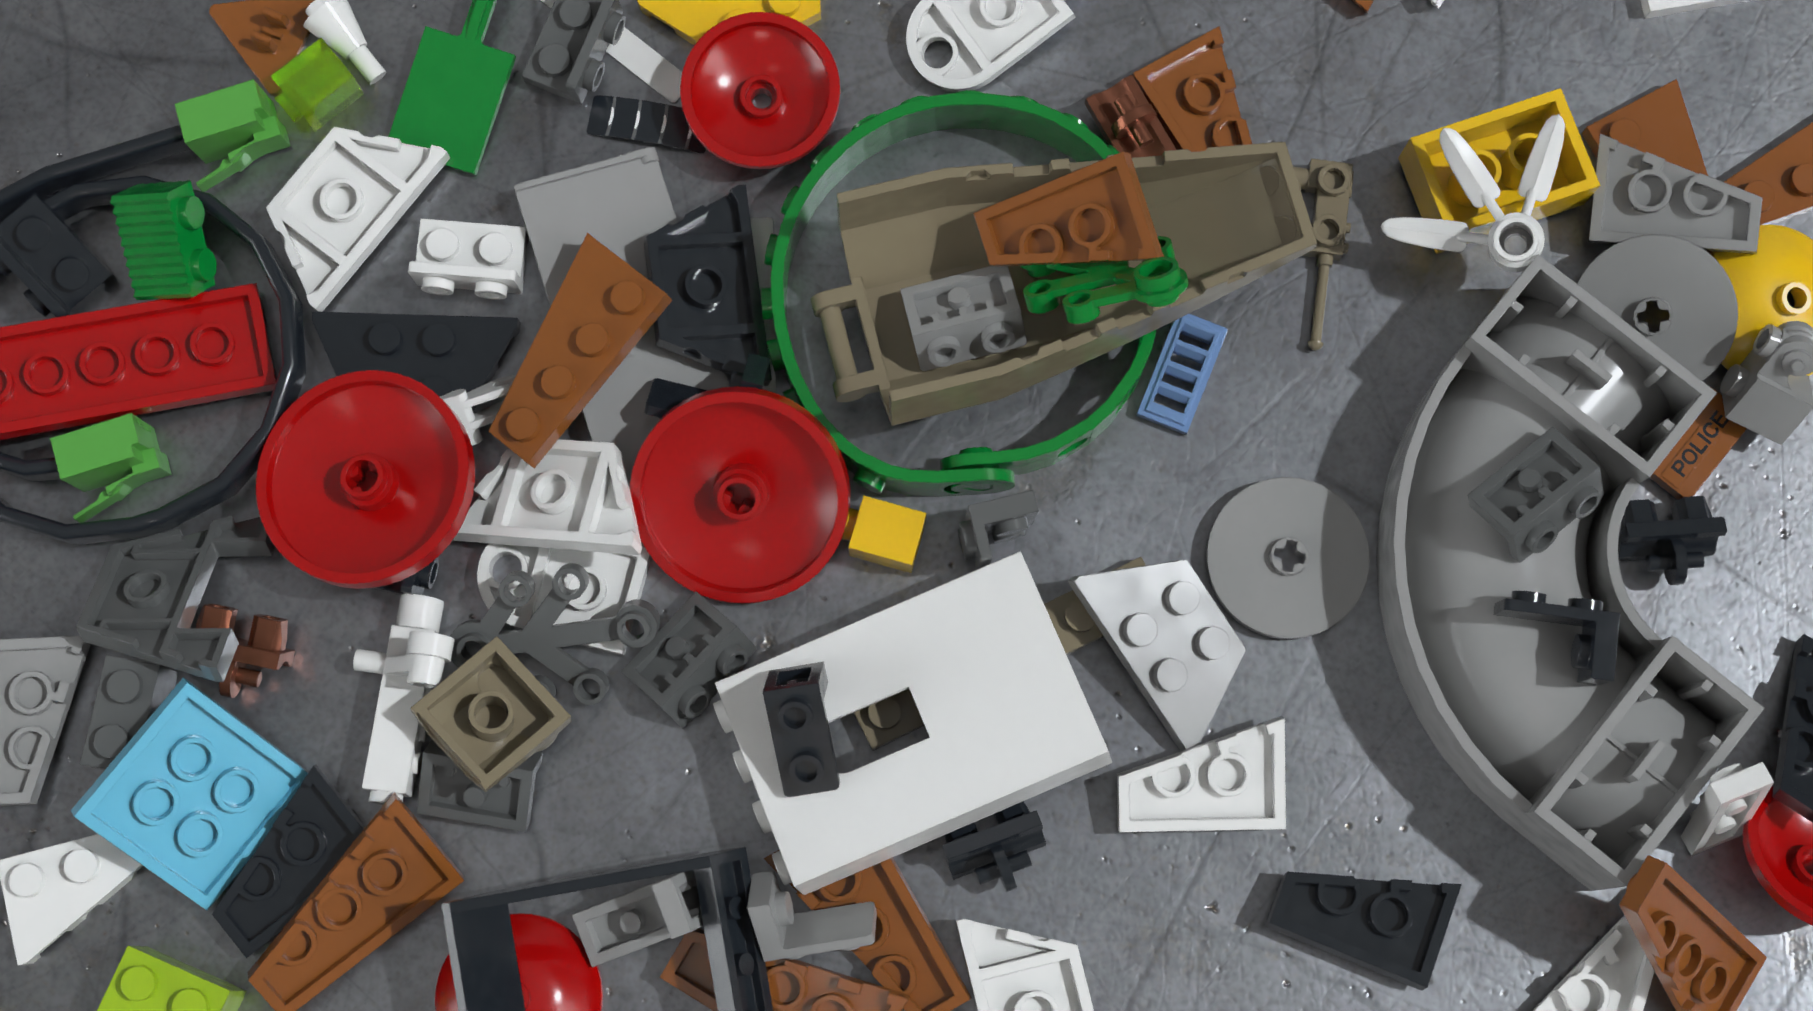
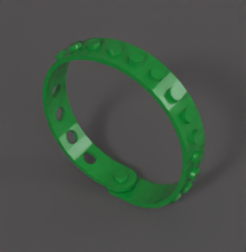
M964 90L930 97H913L880 114H871L860 120L853 126L850 133L839 140L834 146L828 145L816 156L810 166L811 171L801 186L795 185L788 193L781 208V214L785 216L780 226L779 234L771 233L764 259V264L772 266L771 287L761 288L763 320L774 319L777 337L766 342L774 372L785 370L790 389L782 392L783 396L804 407L824 425L841 451L846 468L855 474L852 480L860 486L879 494L884 489L908 496L926 497L980 495L1010 490L1015 487L1014 475L1026 474L1052 466L1089 445L1113 422L1135 391L1152 351L1156 330L1140 337L1136 356L1130 369L1107 401L1087 419L1050 440L1024 448L993 451L988 447L962 449L959 454L941 459L940 471L911 470L890 465L861 451L834 427L823 414L809 391L799 370L789 337L786 297L788 278L795 250L803 231L817 207L827 194L856 166L886 147L904 139L933 131L949 129H987L1029 137L1050 145L1076 162L1106 159L1107 155L1120 153L1112 145H1106L1103 140L1091 132L1087 125L1077 117L1068 113H1061L1028 97L988 94L975 90Z

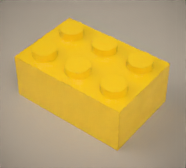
M1559 88L1411 137L1398 159L1421 217L1464 222L1469 227L1468 232L1487 235L1492 225L1496 222L1486 205L1482 208H1476L1472 205L1457 181L1439 142L1440 132L1443 128L1456 130L1485 165L1500 189V196L1495 201L1504 215L1515 212L1521 213L1526 198L1518 193V186L1540 130L1547 119L1557 114L1563 118L1565 123L1564 141L1557 170L1547 199L1543 202L1535 201L1531 217L1539 220L1584 205L1601 185L1562 89ZM1434 249L1436 254L1444 252V250Z

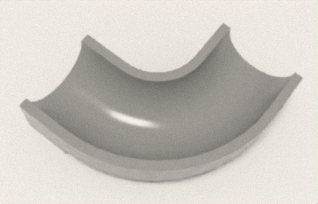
M1538 254L1442 369L1420 400L1400 439L1387 476L1379 514L1376 550L1378 599L1386 641L1401 685L1419 722L1442 757L1468 788L1501 819L1590 891L1628 885L1633 875L1639 871L1647 855L1651 856L1709 781L1710 777L1716 772L1761 714L1764 707L1673 635L1665 639L1659 637L1646 624L1633 606L1624 586L1619 566L1618 540L1620 526L1632 495L1642 482L1650 478L1717 392ZM1551 427H1554L1600 466L1603 496L1593 512L1582 519H1574L1558 532L1555 541L1541 553H1532L1519 563L1510 554L1508 540L1470 507L1467 495ZM1512 591H1531L1546 594V603L1568 606L1569 598H1585L1602 601L1603 611L1621 613L1614 681L1603 685L1577 683L1578 668H1573L1571 665V650L1575 635L1582 634L1581 626L1494 615L1495 603L1506 598L1511 599Z

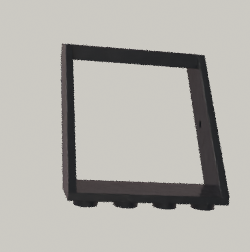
M746 847L719 850L496 890L441 903L458 1011H525L508 907L509 903L692 870L695 872L718 1011H773L766 964L763 960L747 909L751 875Z

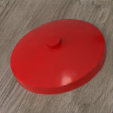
M366 370L342 374L328 379L305 392L282 414L271 430L262 449L256 475V498L260 518L266 533L278 551L289 562L308 575L322 582L344 588L365 589L390 585L406 579L428 566L449 546L457 535L466 518L473 497L475 485L474 453L466 429L457 414L433 390L421 382L388 371Z
M740 386L722 387L696 394L682 401L668 411L652 428L637 454L631 474L630 492L640 539L655 563L677 583L714 600L731 603H756L772 600L797 590L815 577L829 562L841 541L850 509L849 476L845 461L835 440L824 425L804 407L780 394L764 389Z

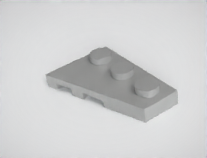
M1600 134L1596 176L1601 186L1594 192L1589 234L1590 243L1617 244L1636 236L1661 234L1688 240L1706 251L1757 254L1763 197L1702 173H1695L1667 162L1664 158L1648 152H1642L1619 143L1618 140Z
M81 636L0 639V806L37 804L91 645L84 642Z

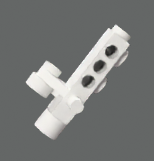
M401 594L396 623L391 626L387 653L357 649L353 660L354 671L383 674L362 788L370 792L368 802L384 805L394 792L402 802L403 797H413L416 775L420 774L423 753L420 752L422 742H425L426 731L410 708L441 683L444 664L451 662L455 640L452 637L439 634L444 601L419 594Z

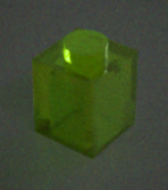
M319 38L271 75V78L281 90V93L274 98L294 123L303 118L314 132L364 95L354 76L322 38Z

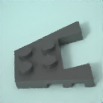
M233 516L212 520L209 530L183 536L179 528L111 545L78 620L76 629L84 642L215 682H224L239 644L232 628H190L219 557L272 556L275 545L266 533L260 517L235 523Z

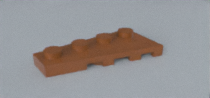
M1677 79L1594 122L1581 133L1596 158H1598L1600 134L1618 140L1619 143L1645 153H1651L1664 158L1667 162L1708 176Z
M394 792L247 972L248 981L275 1011H297L465 881L464 877Z
M770 854L764 860L777 872L772 854ZM893 857L806 895L798 891L793 883H789L797 891L796 894L811 910L874 902L877 911L875 942L851 951L872 972L873 977L883 987L910 995L903 1008L905 1011H951L972 999Z
M696 929L684 934L660 978L709 1009L718 1011L704 930ZM779 959L765 962L773 1011H902L910 998V995L796 959Z

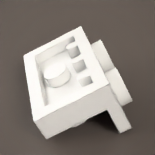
M421 218L416 260L409 262L408 273L416 285L422 286V291L435 295H452L454 288L475 290V295L495 300L507 298V293L522 294L529 239L526 227Z

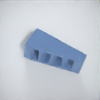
M1187 314L1173 321L1136 416L1186 435L1228 330L1223 326L1192 314ZM1182 334L1210 345L1208 351L1179 340V335ZM1172 353L1202 364L1200 371L1171 361ZM1164 373L1193 384L1192 392L1163 382ZM1156 393L1185 404L1184 412L1181 413L1153 402Z

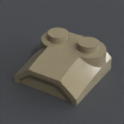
M497 636L410 708L433 741L464 775L485 793L534 753L548 748L555 741L558 733L571 723V715Z

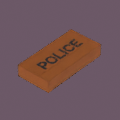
M1719 392L1716 393L1650 476V479L1677 500L1695 495L1747 429L1725 418L1723 398Z

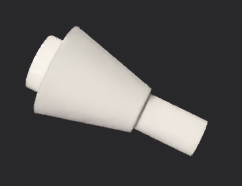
M315 0L307 7L305 12L309 17L303 25L305 29L346 60L350 59L370 85L378 82L385 76L387 72L366 47L367 42L348 0Z

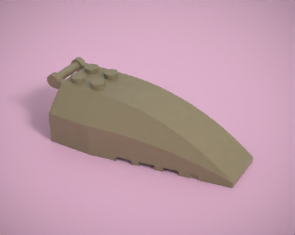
M1272 142L1208 147L1206 151L1191 152L1188 149L1164 151L1161 156L1132 158L1157 237L1165 236L1171 239L1179 268L1187 273L1188 287L1174 303L1162 307H1151L1136 299L1099 307V316L1090 322L1072 324L1067 321L1062 302L1066 295L1059 297L1060 304L1055 309L1046 313L1035 314L1027 309L1023 289L1030 283L1038 280H1055L1073 276L1074 274L1056 270L1047 276L1031 277L1028 275L1027 270L1020 266H1008L1021 310L1027 340L1026 345L1002 353H994L927 371L920 369L900 289L992 266L989 264L973 213L1101 160L1070 163L1069 158L1053 159L1049 164L1013 167L1012 163L950 167L836 193L838 224L851 285L819 292L811 297L810 301L815 317L821 318L836 376V381L833 382L832 386L837 402L855 401L867 394L879 391L893 426L1000 400L1167 325L1315 249L1317 241L1286 143ZM1129 261V266L1135 268L1142 261ZM1101 287V288H1097V289H1092V291L1098 290V289H1102V288H1106V287ZM857 307L873 370L858 374L841 313L845 309Z

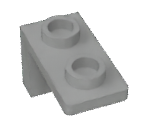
M774 870L752 874L747 909L764 962L779 959L794 960L810 954L835 950L851 951L875 942L877 911L874 902L870 901L794 914L790 893L788 891H780Z

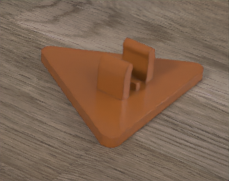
M245 0L213 4L209 9L211 17L271 96L280 95L311 33L303 25L309 17L305 11L315 0Z

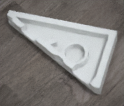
M99 834L1 859L0 881L17 965L26 966L36 962L41 957V952L66 931H72L86 919L88 912L95 906L104 904L138 875L136 871L143 865Z
M1625 915L1533 1011L1644 1010L1655 971Z

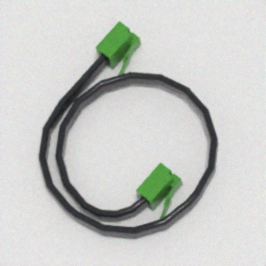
M254 79L175 103L180 125L45 166L1 189L0 221L35 191L42 199L50 196L44 201L65 221L89 207L111 205L110 201L113 195L134 185L167 182L145 175L88 181L188 150H192L205 164L223 159L218 169L196 182L197 187L201 191L193 189L194 195L201 200L205 214L213 216L253 249L279 301L282 367L261 427L218 477L158 509L133 517L90 522L85 521L117 501L121 502L137 487L172 475L167 455L160 451L154 427L130 413L50 438L55 456L52 458L25 460L0 451L1 472L35 482L61 479L83 492L106 486V490L100 493L97 501L73 516L74 520L80 523L65 524L14 509L1 497L0 522L73 545L148 537L171 530L237 495L256 473L262 449L271 430L282 414L298 399L306 376V356L302 303L272 244L216 197L205 192L234 173L242 172L254 160L266 154L291 147L286 127L278 119L273 101Z

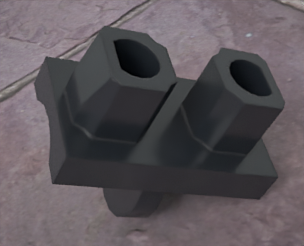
M1690 496L1676 500L1671 508L1673 520L1658 521L1654 502L1649 499L1630 500L1621 521V534L1618 540L1619 562L1645 560L1648 571L1664 570L1665 578L1669 585H1683L1687 579L1688 569L1703 568L1705 563L1704 556L1714 555L1719 536H1725L1727 533L1725 518L1712 517L1704 496Z
M1024 801L995 813L994 816L998 825L978 832L975 823H971L945 835L946 844H943L942 847L953 880L975 872L980 885L1000 878L1006 892L1017 889L1013 872L1032 866L1028 852L1046 846L1042 831L1043 825L1037 810L1030 812Z

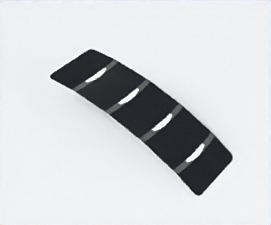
M596 95L593 98L587 127L589 135L633 139L689 150L700 154L706 151V148L691 131L682 107L615 96Z

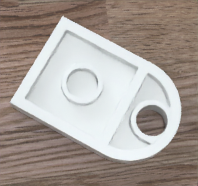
M921 0L910 16L906 31V45L913 65L923 78L932 85L950 92L976 90L993 81L1076 17L1064 0ZM935 41H945L952 46V58L942 68L929 67L924 60L926 48Z
M488 543L479 561L477 583L480 595L487 608L490 609L499 596L500 583L495 581L492 572L495 562L507 555L519 558L522 565L521 571L528 573L535 582V592L527 604L514 609L505 624L516 629H523L553 588L552 581L557 571L565 564L576 563L587 571L589 584L579 598L568 603L553 625L614 617L626 602L641 598L652 557L644 547H642L640 555ZM569 573L562 575V582L566 588L575 590L580 587V582L575 575ZM514 581L508 584L509 591L514 596L522 597L526 595V589L522 583ZM629 619L625 623L630 633L635 619ZM620 640L581 645L620 656H625L627 646Z

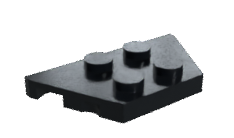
M737 185L730 189L726 196L706 207L702 205L685 214L683 220L674 225L668 224L648 235L644 241L648 280L667 293L672 299L671 303L653 323L656 345L729 375H732L733 371L744 372L749 353L769 358L746 185ZM770 362L763 386H768L772 380Z
M312 312L313 324L336 376L366 370L394 372L421 382L433 390L439 397L458 389H465L467 393L491 382L499 368L497 363L511 339H516L521 328L519 319L513 317Z

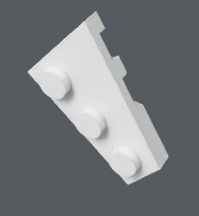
M1280 716L1117 773L1118 831L1286 829L1285 718Z

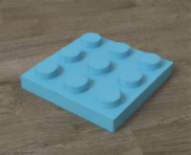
M183 677L71 809V812L76 819L205 910H208L254 855L273 827L272 825L301 786L309 771Z

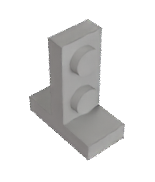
M694 870L676 873L572 915L592 967L670 937L671 939L677 938L703 926Z

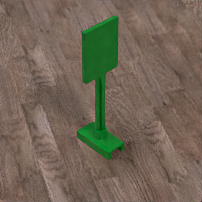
M472 0L463 30L458 36L425 26L388 136L400 139L405 144L430 148L431 145L442 147L450 156V159L444 166L477 176L516 59L514 54L483 44L497 0Z

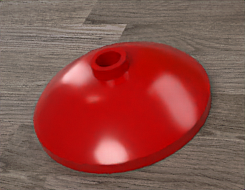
M750 12L730 17L718 23L697 41L683 67L680 94L686 121L695 137L708 151L718 158L739 167L772 169L791 164L803 158L823 141L830 131L838 112L840 79L830 50L809 27L785 15L771 12ZM760 94L768 95L772 99L771 104L766 108H757L753 105L752 101Z
M1771 787L1752 819L1744 824L1743 844L1746 857L1754 875L1764 890L1790 914L1813 926V823L1773 798V787Z
M510 914L525 1011H602L604 996L601 974L598 965L595 967L591 966L581 938L572 930L553 919L534 914ZM449 954L441 967L437 980L435 1011H458Z

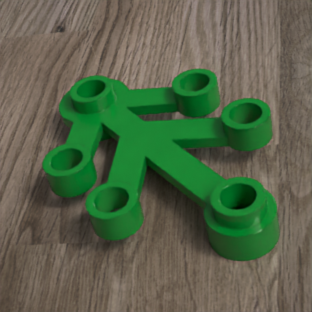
M1158 236L1164 257L1142 261L1135 268L1129 266V261L1020 266L1027 270L1028 275L1031 277L1047 276L1056 270L1074 274L1073 276L1055 280H1038L1030 283L1023 289L1027 309L1035 314L1046 313L1055 309L1060 304L1059 297L1066 295L1062 302L1067 321L1072 324H1083L1096 319L1100 314L1099 307L1134 299L1151 307L1167 306L1179 298L1180 294L1187 289L1189 282L1187 273L1179 268L1171 239L1165 236ZM1101 287H1106V288H1102V289H1098V290L1092 291V289H1097V288H1101Z

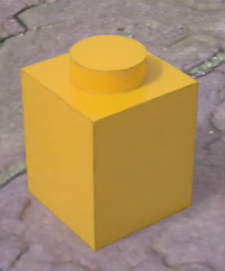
M863 495L859 510L850 507L848 520L841 539L850 541L848 549L849 556L912 573L925 529L927 513Z

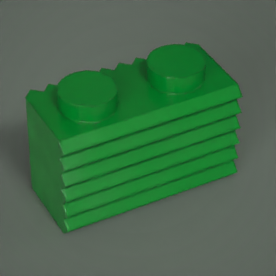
M191 180L141 183L111 197L110 203L114 206L113 214L117 217L115 224L119 227L118 235L122 238L121 246L125 248L123 256L127 258L126 267L130 269L128 276L132 279L131 287L135 290L133 297L136 300L191 298L216 285L214 277L217 271V262L214 253L206 246L202 229L205 217L204 207L201 200L194 195Z

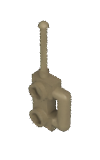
M1311 158L1308 168H1293L1300 190L1305 189L1306 193L1315 194L1311 225L1317 245L1315 249L1302 256L1317 258L1316 266L1319 267L1311 339L1307 342L1311 350L1317 351L1324 344L1321 342L1329 268H1332L1333 260L1340 261L1343 253L1347 254L1349 243H1344L1345 233H1350L1351 223H1347L1349 199L1352 194L1354 171H1352L1353 164Z

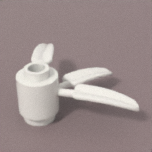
M1559 114L1552 115L1546 120L1540 130L1518 186L1519 195L1526 197L1521 213L1515 212L1504 215L1495 201L1500 196V189L1474 150L1456 130L1443 128L1440 132L1439 142L1444 156L1463 191L1474 207L1482 208L1486 205L1496 221L1488 235L1468 232V225L1460 221L1415 217L1389 218L1382 223V232L1387 237L1403 243L1452 252H1462L1465 250L1467 243L1488 245L1489 256L1496 266L1508 272L1524 271L1538 254L1541 256L1543 251L1544 232L1538 221L1531 217L1535 201L1543 202L1549 195L1564 141L1565 123L1563 118ZM1511 236H1520L1526 242V249L1519 255H1512L1506 251L1505 241Z

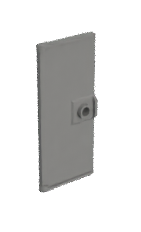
M645 147L628 152L625 155L514 185V192L550 307L587 233L648 279L644 251L646 237L668 224L674 225L677 223L655 147ZM654 324L582 410L591 441L614 443L622 452L629 488L637 454L652 428L660 420L658 417L644 413L653 380L660 378L704 390L729 387L726 373L657 346Z

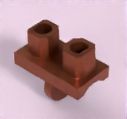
M1132 74L1109 89L1093 94L1085 99V105L1108 145H1112L1119 152L1129 153L1131 158L1161 156L1164 151L1176 150L1157 118L1155 110L1147 101Z
M213 603L204 604L197 620L196 628H232L234 632L238 609ZM262 614L253 616L249 640L237 638L239 644L224 682H219L221 696L235 698L242 684L257 688L260 686L262 672L247 669V664L273 670H279L282 665L292 666L295 650L286 648L287 619Z

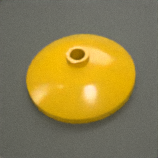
M1760 225L1757 254L1711 252V255L1728 274L1733 284L1738 304V322L1735 338L1725 359L1721 362L1727 370L1734 364L1740 365L1752 351L1757 335L1768 324L1778 327L1789 321H1800L1807 323L1813 328V240L1810 237L1785 226ZM1788 292H1790L1794 298V308L1791 307L1788 303Z

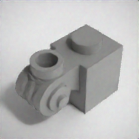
M1789 321L1778 327L1768 324L1759 332L1752 351L1740 365L1734 364L1730 367L1721 382L1720 391L1723 398L1725 418L1780 445L1786 441L1813 409V395L1809 376H1807V374L1813 372V328L1810 325L1800 321Z

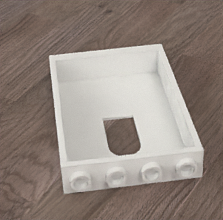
M1021 551L715 683L721 700L713 703L716 715L725 733L734 731L740 750L732 753L735 764L744 783L753 780L760 800L752 803L754 813L764 834L773 832L780 850L772 854L777 872L784 885L793 883L794 887L803 895L1112 763L1105 741ZM824 661L828 679L824 697L828 723L910 689L930 738L853 771L839 773L840 785L837 790L795 797L784 795L763 697V688L769 670Z

